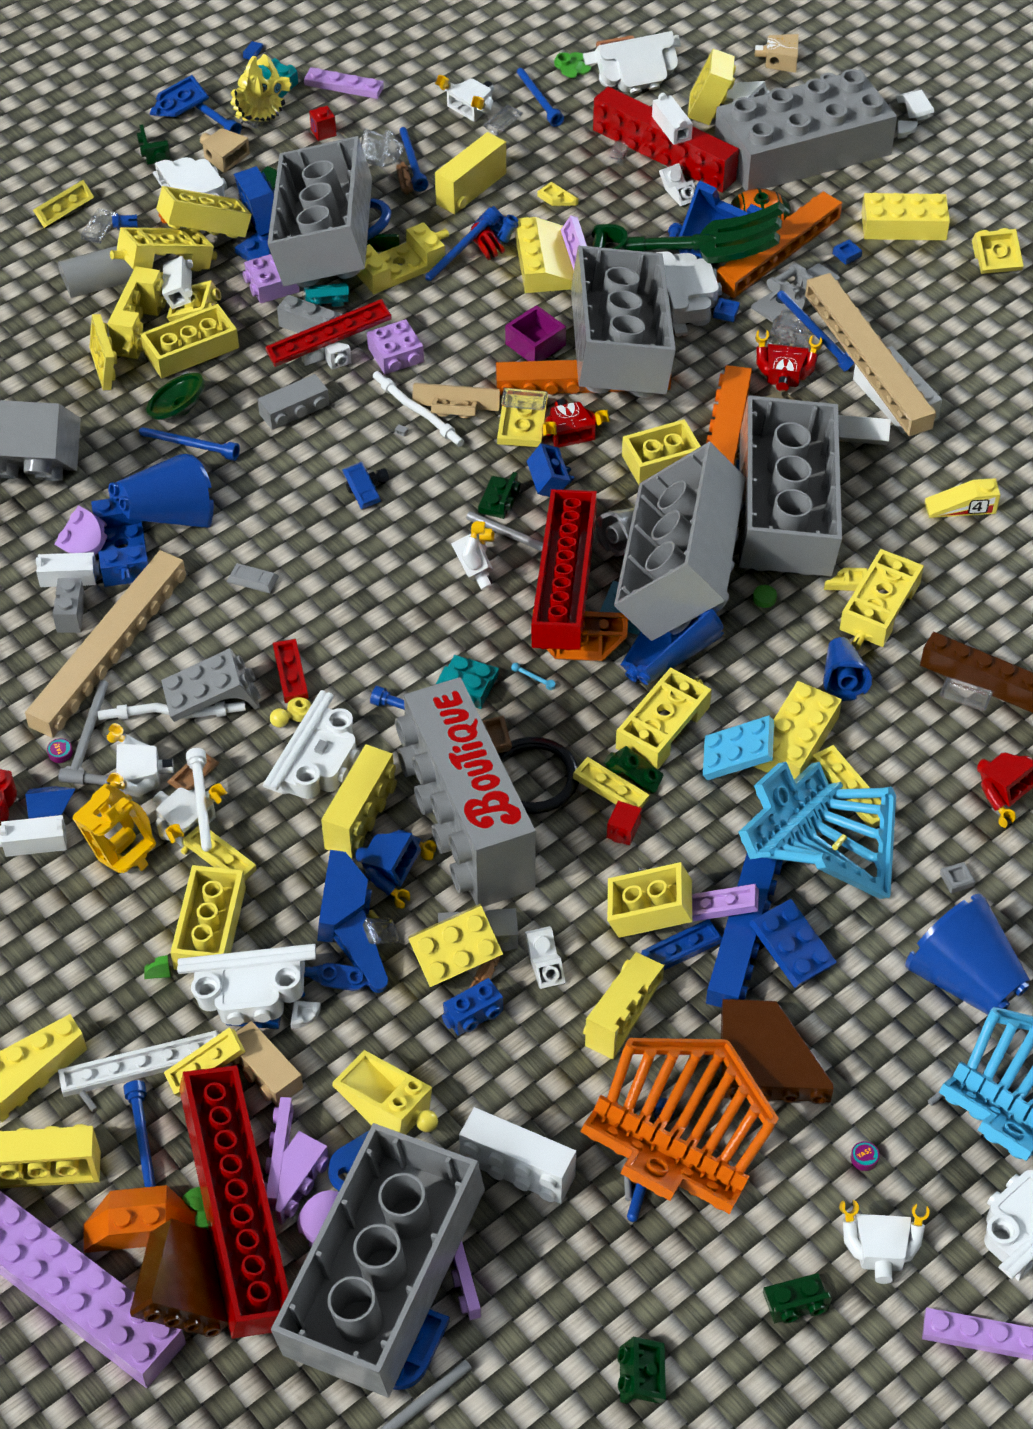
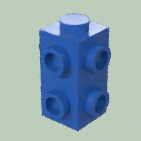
M487 978L444 1002L442 1019L447 1028H453L458 1036L465 1032H471L482 1022L488 1019L492 1020L500 1015L503 1011V996L492 981Z

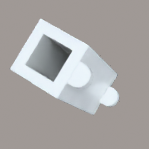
M661 93L658 99L653 100V119L673 145L692 140L693 123L671 95L667 96L665 93Z
M183 256L163 263L164 283L162 295L172 310L191 303V268L193 267V261L190 259L185 260Z
M838 415L839 441L888 444L891 419Z
M94 552L38 554V557H36V573L40 587H57L58 578H81L83 586L96 585L97 576L101 575L100 562H96Z
M63 815L1 822L0 847H3L5 856L67 850V832Z

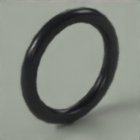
M531 736L518 738L511 741L512 748L510 751L498 753L503 762L510 754L522 749H543L557 755L566 766L568 773L567 782L559 794L539 802H525L521 800L527 814L546 813L559 808L572 797L578 787L579 782L573 779V773L578 768L577 761L570 751L554 740Z

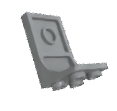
M230 648L161 680L169 715L174 722L216 702L230 698L243 699L255 710L260 708L258 700L261 697L258 689L253 684V681L256 680L255 675L250 667H245L242 657L240 655L236 656Z

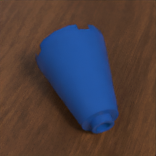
M838 637L833 639L828 645L823 685L825 691L842 699V701H852L857 699V695L867 693L872 685V675L851 641L844 637Z

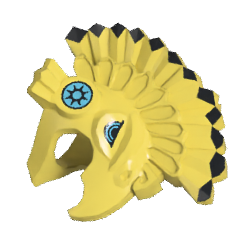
M263 54L258 60L256 56L251 57L244 73L238 80L239 88L231 92L233 98L230 103L234 106L233 110H236L234 116L238 119L242 118L244 121L261 122L275 119V116H279V112L282 111L285 100L280 98L278 94L281 91H290V78L280 77L273 62L267 55ZM258 65H264L270 70L271 76L268 80L263 77L262 69Z

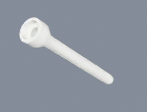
M192 748L186 753L187 765L193 770L201 848L203 851L208 852L211 850L212 844L203 768L207 763L205 750Z

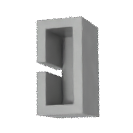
M58 578L53 608L57 633H81L85 604L82 579Z

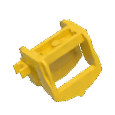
M105 783L73 815V820L99 862L118 873H125L136 866L140 871H143L149 865L145 859L147 853L156 846L149 818L144 809L134 802L130 795ZM120 822L123 827L110 839L106 838L105 834ZM135 822L144 838L125 856H122L120 854L136 838V834L133 831Z

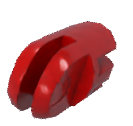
M475 223V224L472 226L471 230H472L478 223ZM486 227L474 239V242L487 260L491 259L490 254L493 258L498 256L497 249L501 254L505 252V248L490 227Z

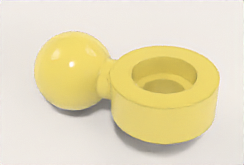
M302 697L293 698L288 702L287 710L277 708L271 712L270 722L278 728L286 726L289 719L301 722L311 707V703Z

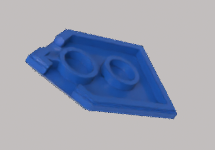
M191 75L159 92L156 98L157 102L152 107L150 115L177 117L209 99V96L195 77Z

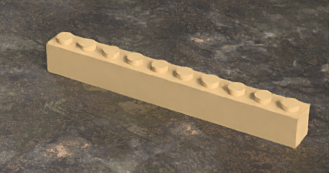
M831 273L808 279L805 293L806 298L907 435L912 436L933 429L934 419L936 418L934 407L929 405L923 393L914 385L912 378L907 376L902 365L895 360L890 349L886 348L880 336L871 328L869 321H866L862 316L859 308L855 307L850 296L841 288L838 280H835Z
M159 550L25 711L29 728L51 738L64 728L70 716L78 711L80 704L86 697L91 695L97 683L105 678L110 667L118 662L124 650L132 645L137 634L145 629L151 617L158 613L164 601L169 599L173 590L179 583L184 581L186 571L182 559Z

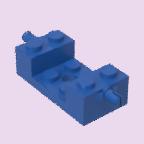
M110 494L109 499L91 501L93 514L104 520L107 524L104 527L107 539L102 549L98 552L104 587L133 583L148 565L142 521L128 520L119 507V501H115ZM122 544L127 545V547L117 548L119 545Z

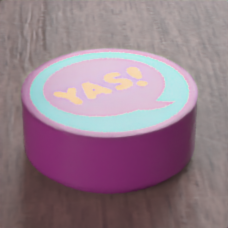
M55 739L47 746L48 757L55 763L66 762L72 757V746L66 739Z
M859 1142L852 1148L851 1162L859 1170L870 1171L878 1164L879 1150L870 1142Z

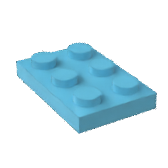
M768 715L706 735L703 776L707 780H711L772 761L774 720L771 716Z

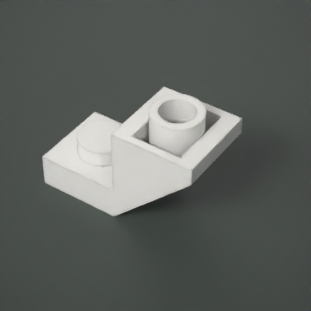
M914 90L896 96L898 104L905 103L909 118H916L917 121L927 119L928 114L934 113V108L922 90Z
M678 163L659 170L665 190L679 206L691 203L695 186L693 180L685 181L680 164Z
M339 342L301 356L305 366L324 359L332 370L351 364L350 346Z
M549 926L526 931L525 936L529 957L539 988L542 989L566 983L561 957L556 952L552 928Z

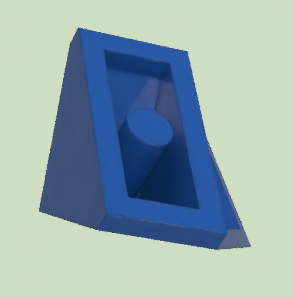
M50 786L29 789L25 794L28 818L62 815L76 788Z

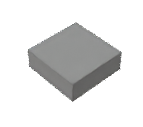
M965 862L940 870V875L951 894L974 887L975 880Z

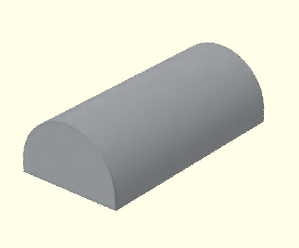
M117 246L58 261L59 272L71 298L128 282L133 269L125 260H112L110 258V251H117Z

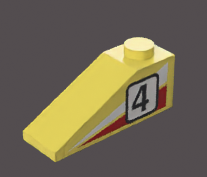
M996 478L971 480L925 498V505L929 518L996 514L1000 492Z

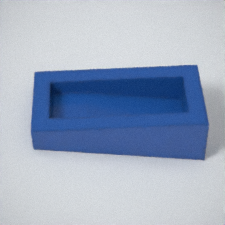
M252 41L243 51V58L250 60L252 56L257 57L263 48V43Z

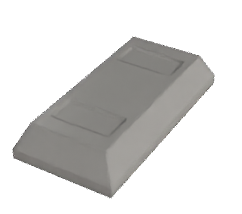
M237 563L227 582L270 594L279 575Z

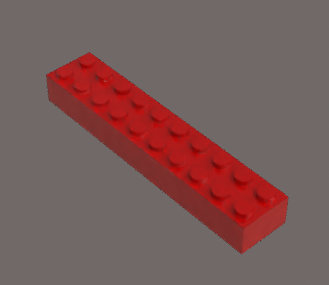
M551 489L531 623L532 648L581 650L597 515V491Z
M235 1065L183 1071L179 1090L231 1338L272 1333L271 1328L289 1294L238 1067Z

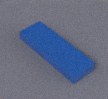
M707 919L642 950L641 954L663 964L664 970L720 944L722 936L710 919Z

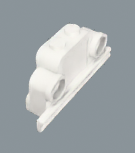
M669 31L599 45L595 51L583 53L585 65L598 64L600 72L599 81L603 86L612 88L618 84L621 91L636 94L641 92L642 89L655 90L660 88V84L667 76L672 74L678 64L675 48L681 47L679 35L673 36V32Z
M185 157L175 161L162 160L155 163L156 171L153 172V175L161 187L167 186L225 197L224 190H227L226 181L224 178H220L217 168L212 166L206 159L195 161L192 158Z
M668 251L656 252L663 253L672 326L675 336L688 335L686 323L704 326L711 321V308L717 305L718 295H722L721 283H717L716 269H713L711 263H707L703 258L697 259L691 253L672 254Z
M320 690L263 783L264 788L281 794L290 793L301 798L310 799L317 796L320 790L333 792L338 789L341 782H344L351 765L355 763L360 752L356 750L352 714L346 709L338 708L332 710L328 708L334 698L332 693ZM320 739L328 742V747L323 755L316 753L314 750Z
M316 944L179 958L177 971L178 974L194 973L191 991L199 1007L204 1011L217 1010L223 1023L231 1025H241L251 1021L264 1023L269 1020H275L283 1014L284 1002H295L303 995L304 960L316 959Z
M1027 1170L1020 1176L1015 1174L1007 1182V1188L1002 1193L999 1191L995 1192L987 1202L990 1209L986 1218L987 1227L984 1242L988 1250L1003 1262L998 1268L1011 1280L1016 1278L1019 1281L1033 1268V1170Z

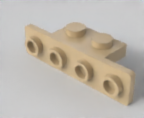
M414 383L412 400L421 406H431V413H437L441 417H447L452 414L458 415L460 418H471L475 416L477 410L499 411L500 389Z

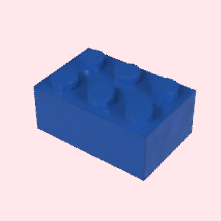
M257 166L235 173L234 177L241 202L252 214L251 223L259 236L269 233L275 189H272L265 173H261Z

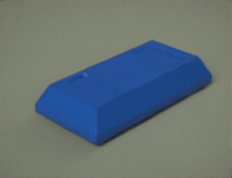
M363 461L342 469L361 510L382 502Z

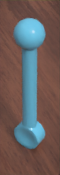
M519 663L512 664L511 669L514 672L519 671L545 684L548 690L555 689V681H547L525 670Z

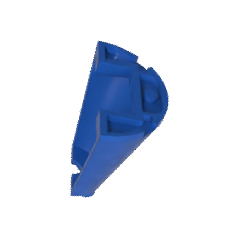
M699 181L679 236L700 234L705 226L713 220L740 217L762 210V208L750 204L747 212L720 200L717 188ZM693 249L679 250L680 253H691L697 259L702 258L700 251Z
M176 455L109 484V494L115 501H119V507L128 520L205 528L211 527L214 501L209 499L208 489L212 488L204 466L193 455Z
M711 608L697 616L698 620L691 619L689 625L678 634L673 635L667 632L651 641L640 632L620 664L626 670L625 675L635 683L637 680H640L645 685H649L663 676L670 667L674 669L719 640L724 634L721 631L724 626L720 618Z
M975 894L971 896L973 901L967 903L963 900L922 936L917 942L919 950L916 953L914 951L910 952L905 967L988 1015L993 1007L1007 1009L1010 1005L1008 999L1014 994L1019 997L1025 993L1030 987L1028 984L1030 979L986 898L982 894Z

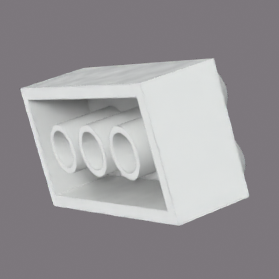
M893 346L888 347L895 360L902 365L907 376L912 378L914 385L923 393L929 405L934 407L936 412L934 420L938 419L942 404L941 397ZM855 364L853 380L879 409L891 419V422L902 434L905 433V430Z
M475 1107L459 1134L460 1155L477 1160L479 1168L488 1172L491 1177L497 1180L504 1179L509 1181L522 1191L529 1190L539 1194L545 1201H555L562 1204L575 1178L576 1150Z

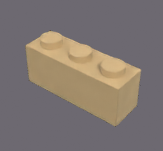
M252 1021L236 1032L245 1053L231 1062L234 1065L238 1063L243 1069L242 1072L250 1083L255 1082L259 1086V1091L266 1101L271 1100L278 1107L280 1097L291 1098L303 1089L301 1074Z

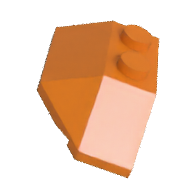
M585 611L581 650H546L555 659L603 661L627 638L628 619L622 613Z
M167 1185L110 1191L84 1223V1253L147 1247L150 1232L170 1219L196 1226L195 1216L197 1212L190 1208Z

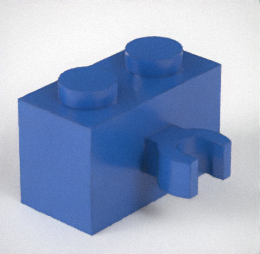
M540 443L527 460L537 494L550 497L551 489L563 490L574 479V476L568 475L571 468L565 466L559 447Z

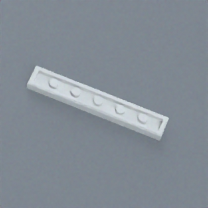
M218 1030L58 1069L63 1097L79 1094L83 1090L87 1092L163 1073L219 1035Z

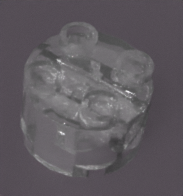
M784 309L776 316L773 322L767 345L775 344L809 348V339L814 334L791 310Z

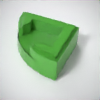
M168 955L155 958V962L150 965L146 964L144 968V979L171 977Z

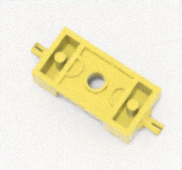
M423 222L406 229V243L378 254L369 244L366 251L365 269L361 270L357 276L373 294H376L427 273L445 256V245L440 240L449 237V232L445 228L435 233Z
M120 227L117 251L111 250L110 258L112 260H125L133 270L135 266L152 269L155 254L160 256L175 254L179 257L183 256L185 260H192L193 267L191 270L201 271L202 269H210L211 260L217 259V252L213 251L214 246L200 231L194 232L188 228Z
M135 266L107 323L109 336L112 339V351H116L117 356L138 359L141 351H143L140 333L143 332V323L140 320L143 314L158 316L161 309L166 305V299L162 295L163 272H160V270Z
M880 549L842 611L839 630L855 636L851 643L854 647L856 646V650L860 649L864 640L884 647L893 631L894 621L907 598L912 599L921 583L924 565ZM884 589L887 590L889 593L882 594L878 591Z
M670 667L616 730V749L620 750L627 746L656 769H659L670 756L672 741L690 720L697 723L710 708L712 689L703 685L701 679L699 681L698 678L693 680ZM667 710L670 712V714L664 716L660 715L658 712Z

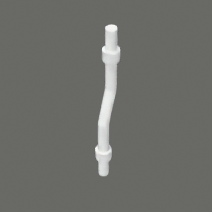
M379 371L374 372L373 378L381 384V388L386 393H391L404 406L429 420L440 430V434L444 438L450 439L458 447L464 444V440L455 433V429L450 424H445L434 413H431L430 410L408 398L396 387V383L390 378H386Z
M225 701L217 702L213 706L203 708L184 718L190 719L211 715L222 717L227 716V713L246 711L245 701L225 704ZM162 703L128 707L125 704L118 705L114 709L98 711V719L118 718L123 720L129 719V716L155 712L169 715L167 705Z

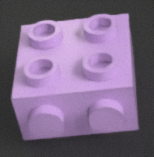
M271 254L244 262V280L246 284H250L253 297H257L260 304L300 292L297 284L283 286Z
M406 319L367 332L368 349L384 375L424 362L423 345Z

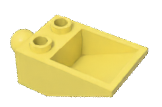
M366 1050L333 1081L332 1086L371 1125L375 1123L405 1135L415 1125L423 1132H431L438 1125L437 1115L429 1110L432 1087Z

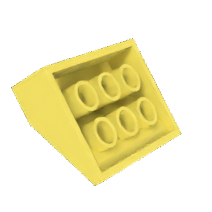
M537 217L517 218L518 227L515 228V239L525 293L571 290L574 270L561 233L563 225Z

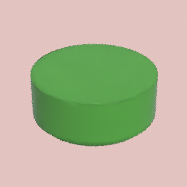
M760 585L755 588L753 601L757 606L769 608L776 603L777 592L773 587Z

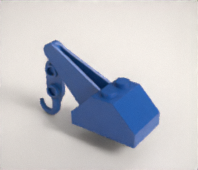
M330 850L317 941H336L353 966L325 963L314 967H305L304 977L311 978L324 987L358 991L365 986H369L373 992L381 993L387 988L388 977L366 914H369L372 889H367L368 879L349 855L343 851Z

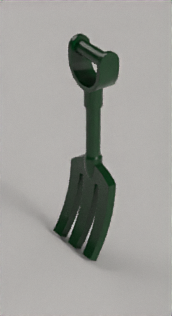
M778 201L754 213L740 217L713 220L705 226L700 234H694L693 236L628 237L627 231L619 225L599 224L592 229V247L605 248L606 242H617L620 244L612 249L642 252L693 249L700 251L702 258L707 263L738 260L758 254L779 244L780 235L776 231L781 229L782 220L778 216L783 214L784 205Z

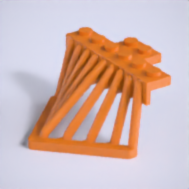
M629 1038L623 1048L607 1098L600 1095L594 1110L583 1124L580 1132L591 1140L599 1142L612 1149L615 1153L628 1158L620 1174L626 1176L632 1182L646 1187L656 1195L664 1197L671 1201L678 1188L681 1187L691 1195L697 1196L712 1204L715 1208L730 1214L750 1177L745 1174V1171L772 1133L779 1118L728 1040ZM633 1054H644L622 1107L618 1104L617 1100ZM655 1055H667L640 1115L633 1113ZM690 1055L664 1108L653 1124L649 1121L678 1056ZM703 1055H713L671 1132L666 1131L665 1128ZM722 1061H724L727 1069L688 1139L686 1141L681 1139ZM735 1079L739 1085L735 1095L707 1143L702 1149L697 1148L700 1139ZM745 1098H747L751 1106L721 1155L717 1158L712 1156ZM757 1117H759L763 1126L736 1166H730V1160Z

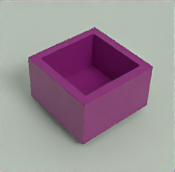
M536 305L505 325V344L527 361H543L566 346V326Z

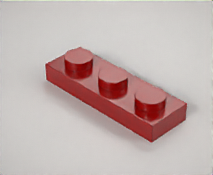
M296 639L273 642L284 702L288 703L291 699L297 697L309 699Z

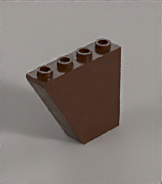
M722 1000L721 1039L728 1040L732 1044L767 1101L783 1100L787 1103L809 1101L814 1104L831 1102L834 1089L833 1083L777 1001ZM724 1061L721 1063V1079L727 1069ZM735 1079L724 1098L732 1100L739 1087Z
M170 1219L150 1232L130 1309L131 1317L142 1319L146 1322L162 1324L166 1327L182 1329L186 1332L201 1334L205 1337L217 1336L222 1332V1329L229 1326L209 1230Z

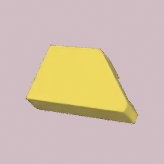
M553 182L537 191V197L551 206L578 205L579 199Z
M867 568L841 569L835 577L825 581L824 590L855 591L866 574Z

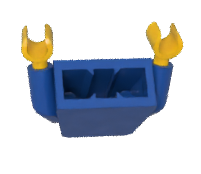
M397 830L389 834L375 835L368 848L359 847L357 849L356 860L361 862L369 880L388 896L390 894L395 897V905L400 909H404L405 903L399 898L404 897L410 901V893L406 889L397 890L395 887L402 886L420 851L423 859H433L436 844L432 840H427L423 843L421 838L412 833Z

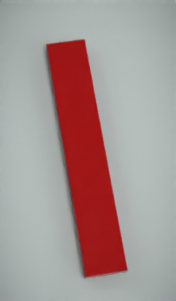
M380 299L265 346V349L273 365L277 367L389 321L392 315L384 301Z

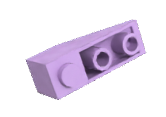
M298 1131L283 1152L276 1203L277 1221L281 1225L284 1224L288 1217L292 1218L299 1206L298 1202L303 1195L307 1196L314 1185V1179L319 1173L322 1174L326 1170L330 1161L327 1146Z

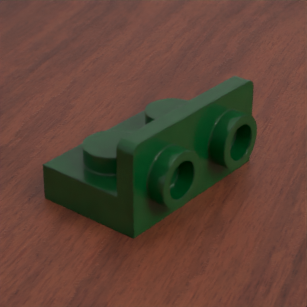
M513 472L510 479L491 476L478 506L479 514L501 519L505 518L507 511L512 510L514 495H518L521 483L518 481V473Z
M818 1273L763 1288V1294L774 1324L779 1322L785 1324L792 1323L798 1320L799 1317L809 1314L811 1316L821 1315L829 1309L832 1299L830 1292H825Z
M633 1336L620 1346L617 1355L618 1363H620V1378L618 1380L620 1402L627 1404L633 1399L661 1404L666 1400L665 1344Z

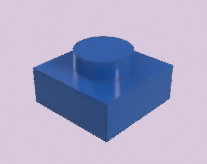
M847 240L833 247L832 254L847 265L862 257V250L851 240Z
M719 298L713 318L734 322L739 311L740 302Z

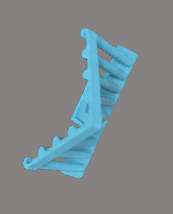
M787 762L778 763L754 785L763 809L739 831L741 841L750 859L769 858L815 864L817 869L876 898L884 899L890 897L896 794L891 786L884 788L841 789L843 787L841 782L828 783L820 762L811 763L795 779ZM881 798V804L875 805L836 799ZM827 808L876 814L880 818V828L876 829L832 813ZM822 820L877 839L879 843L877 853L848 837L842 844V846L864 859L874 862L877 868V877L870 875L838 850H833L830 844L817 835L816 831L835 842L842 835L840 832L824 824Z
M993 1007L985 1020L967 1065L960 1062L953 1076L943 1083L939 1093L945 1096L949 1103L961 1106L969 1111L973 1118L982 1121L978 1131L984 1134L988 1141L1000 1144L1008 1149V1152L1015 1158L1027 1161L1033 1155V1099L1028 1103L1024 1099L1033 1086V1066L1018 1089L1013 1093L1008 1091L1033 1047V1016ZM996 1023L1007 1025L982 1075L977 1071V1068ZM1018 1028L1029 1030L1001 1081L998 1084L995 1083L993 1077Z

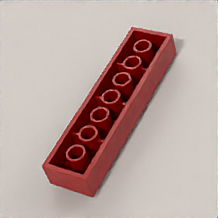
M609 86L594 98L593 131L668 167L679 163L684 175L717 188V191L721 193L736 181L739 148L695 127H692V140L673 145L653 119L651 106Z

